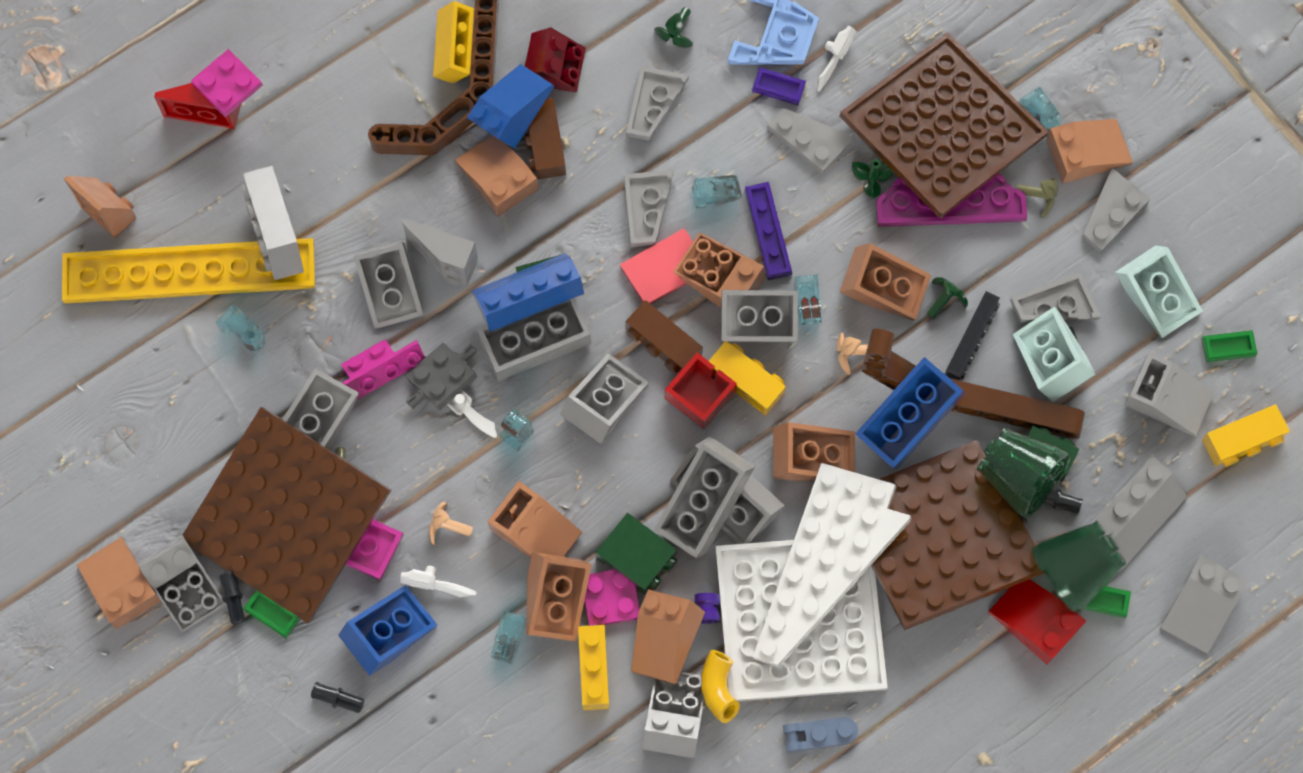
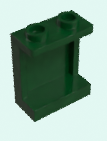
M628 512L595 552L597 560L602 564L607 563L639 587L644 595H646L648 590L654 591L662 581L659 577L665 570L669 572L678 560L675 558L677 555L676 548Z

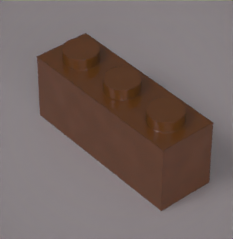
M554 98L545 100L528 127L529 134H525L527 149H532L533 156L529 157L530 169L532 172L536 171L537 180L566 175V165Z
M646 300L625 321L626 334L633 341L643 343L646 346V351L655 358L657 356L665 362L664 365L674 374L676 372L679 373L697 352L700 355L703 353V346Z

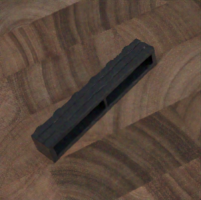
M985 291L945 371V374L950 379H964L967 373L965 368L967 364L971 365L974 359L972 354L974 351H978L981 345L978 342L980 338L984 339L987 333L985 328L987 324L991 325L994 318L992 314L994 311L997 312L1000 307V303H998L1000 297Z

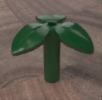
M683 7L680 13L674 14L667 20L665 24L666 29L655 27V33L665 42L671 38L675 46L682 48L693 46V42L689 38L680 36L682 27L691 13L690 9Z
M878 159L871 161L870 168L865 163L852 162V171L858 180H868L863 187L866 195L871 198L879 196L882 188L877 180L887 181L892 176L893 171L886 163L881 164Z
M936 277L932 280V284L944 286V291L927 312L930 317L935 319L952 296H957L964 308L968 306L966 295L954 283L943 277Z

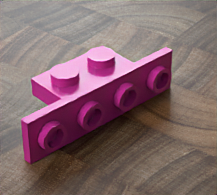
M384 339L341 364L349 377L342 384L359 393L358 400L414 368L426 357L417 340L394 353Z

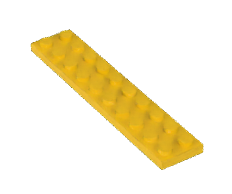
M313 238L296 239L304 272L274 280L272 271H266L263 255L260 252L257 241L62 253V301L64 304L314 289L316 288L315 241Z

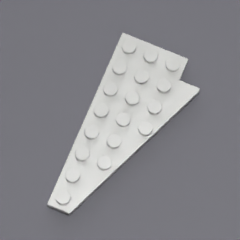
M821 463L753 655L755 660L780 667L910 523V515L889 509L896 490L895 484Z

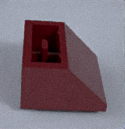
M552 27L531 33L524 67L553 84V89L577 92L586 47Z

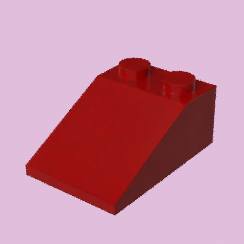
M192 83L158 91L154 95L163 117L231 129L236 127L241 105L227 117H224Z
M1031 579L1010 587L988 611L991 616L1046 665L1053 660L1086 623V620L1067 603Z

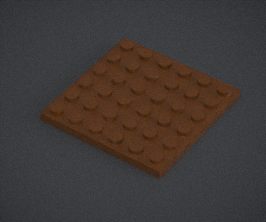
M948 32L840 111L839 115L940 219L1047 137L1049 132Z
M260 407L182 535L189 546L227 571L233 572V575L289 612L297 615L304 622L310 623L392 490L271 411Z
M977 440L878 479L896 485L889 509L911 516L910 523L871 565L904 631L1047 572L1048 567Z

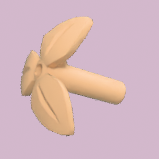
M840 333L836 345V351H840L838 361L843 371L851 375L847 361L848 357L851 355H865L867 345H860L861 341L856 338H844V333Z
M446 502L439 504L432 516L433 519L429 526V538L432 545H435L436 530L441 527L469 537L472 533L473 527L450 519L449 515L444 511L448 505Z

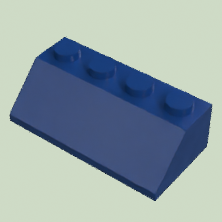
M564 253L474 289L472 294L491 332L583 295L584 290L581 277L572 258Z
M924 357L855 434L892 468L898 469L966 392Z

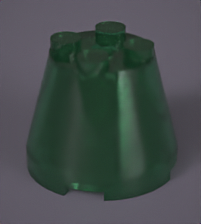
M1005 428L997 441L992 439L987 445L985 452L988 455L979 463L977 471L989 481L1016 513L1028 519L1046 502L1045 497L1048 496L1054 485H1058L1068 467L1070 457L1060 447Z
M1098 520L1043 540L1032 547V553L1041 571L1046 573L1054 586L1055 592L1073 612H1079L1086 608L1122 567L1127 565L1123 556L1117 551L1120 549L1111 536L1107 538L1104 535L1106 531Z

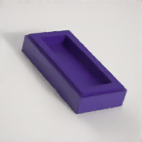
M759 67L752 92L799 106L806 81Z

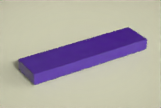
M769 182L745 186L744 190L767 280L791 276L792 268Z

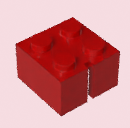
M697 352L666 387L664 399L704 430L736 393L737 383L721 370L716 372L715 380L712 379L715 366Z

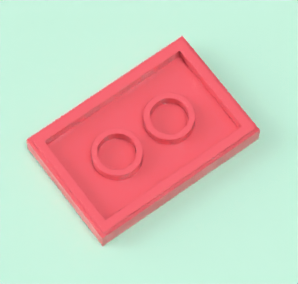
M685 228L620 264V268L642 302L646 300L653 304L687 285L686 282L673 273L693 243Z

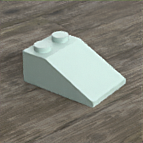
M1155 245L1115 272L1128 296L1160 338L1165 337L1203 312L1168 247Z
M1056 307L1051 308L1013 334L1038 389L1052 402L1096 375L1086 354Z

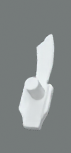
M847 26L846 29L838 33L834 42L828 41L825 44V49L834 55L818 78V92L822 90L831 77L839 59L842 60L844 55H846L857 32L853 27Z
M463 390L447 404L455 414L462 415L464 413L478 429L493 438H497L495 423L471 408L472 399Z
M427 566L425 572L414 569L401 573L400 583L426 590L436 589L458 597L477 595L476 591L467 587L435 580L436 568L433 566Z

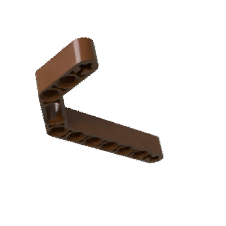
M475 0L470 87L425 125H373L368 132V138L373 151L379 154L435 155L474 123L467 117L478 101L476 97L479 94H484L494 86L499 0ZM483 6H491L488 10L482 9ZM485 27L490 28V30L487 32L480 31L482 28ZM484 49L489 50L487 54L479 53L481 50ZM480 72L488 73L486 76L483 77L478 76V73ZM462 109L469 111L453 126L443 127V124ZM403 137L411 138L408 142L403 143L399 141ZM430 137L435 139L432 143L424 142L425 139Z
M872 329L862 372L894 391L916 365L891 351L895 337L892 332L884 329ZM951 379L966 394L950 411L1026 429H1031L1033 426L1036 428L1043 427L1048 429L1052 435L1070 439L1080 438L1085 416L1083 410Z

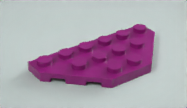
M998 174L940 219L898 177L893 185L876 201L877 227L1026 222V196L1019 189L1016 190L1007 183L1006 178L1001 174Z

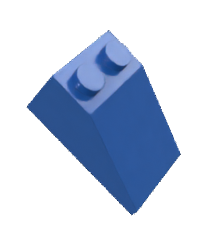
M520 64L480 96L467 118L515 149L554 88V85Z
M404 585L347 621L338 636L368 675L371 676L437 627V624L407 585Z

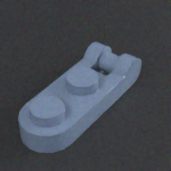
M848 717L783 725V732L787 735L788 741L785 744L786 752L791 753L848 745L857 737V724ZM804 732L806 741H798L797 733Z

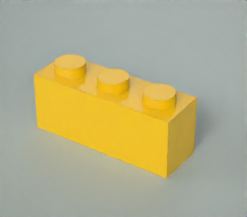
M453 1L437 11L433 77L454 84L470 75L474 8Z
M725 341L709 360L715 366L714 377L716 372L721 370L737 383L736 394L767 416L785 394L786 386L784 381L774 373L771 375L764 370L763 364L757 359L753 358L751 360L748 358L739 345L735 343L731 345Z
M1275 404L1208 432L1202 439V442L1215 467L1222 464L1228 467L1238 462V457L1246 454L1248 457H1252L1260 453L1262 447L1270 445L1273 448L1285 442L1284 438L1290 430Z
M605 625L578 626L583 711L609 709Z

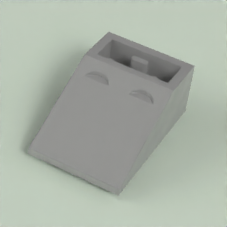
M1149 352L1142 363L1124 406L1195 437L1214 395V391L1173 362Z
M183 535L138 562L139 569L181 633L227 605L222 601L223 597Z
M681 672L676 685L654 679L644 730L643 750L695 758L704 706L701 675Z

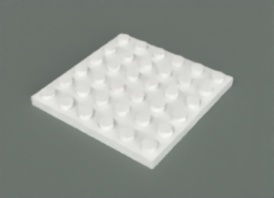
M794 540L720 545L715 547L725 655L734 662L727 677L728 690L733 698L737 701L887 690L876 576L871 566L782 665L777 667L755 660L753 655Z

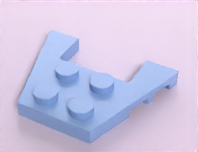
M750 0L772 7V12L760 46L755 47L734 41L728 58V64H805L819 18L796 2L792 3L789 0Z

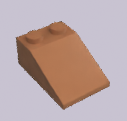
M1116 119L1077 121L1053 127L1050 129L1046 139L1062 184L1133 163Z
M493 135L455 160L459 168L498 217L538 190L537 178L525 162L506 143Z
M67 176L64 178L79 206L114 238L136 219L132 211L134 208L132 203L125 197L120 199L115 194L117 192L115 188L107 181L103 184L95 177Z
M868 243L855 247L840 293L868 306L910 320H916L931 274Z
M787 422L773 428L774 479L815 482L821 463L855 473V431Z
M122 537L77 564L97 603L116 630L161 602L139 569L138 562Z
M532 552L527 575L526 634L576 641L592 564L581 559Z
M648 590L638 613L631 671L676 685L705 611L691 600Z

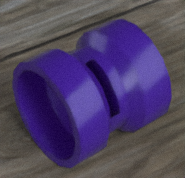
M715 593L695 594L694 603L705 611L701 624L719 623L720 613L716 607L720 604V595Z

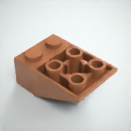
M699 232L673 271L676 276L720 308L721 290H758L766 279L763 265Z
M520 481L516 483L487 521L489 530L530 559L532 552L565 557L582 534V531Z

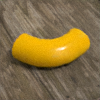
M711 650L701 673V690L706 706L720 722L728 723L737 715L740 709L739 702L733 698L727 687V677L734 662L727 655Z

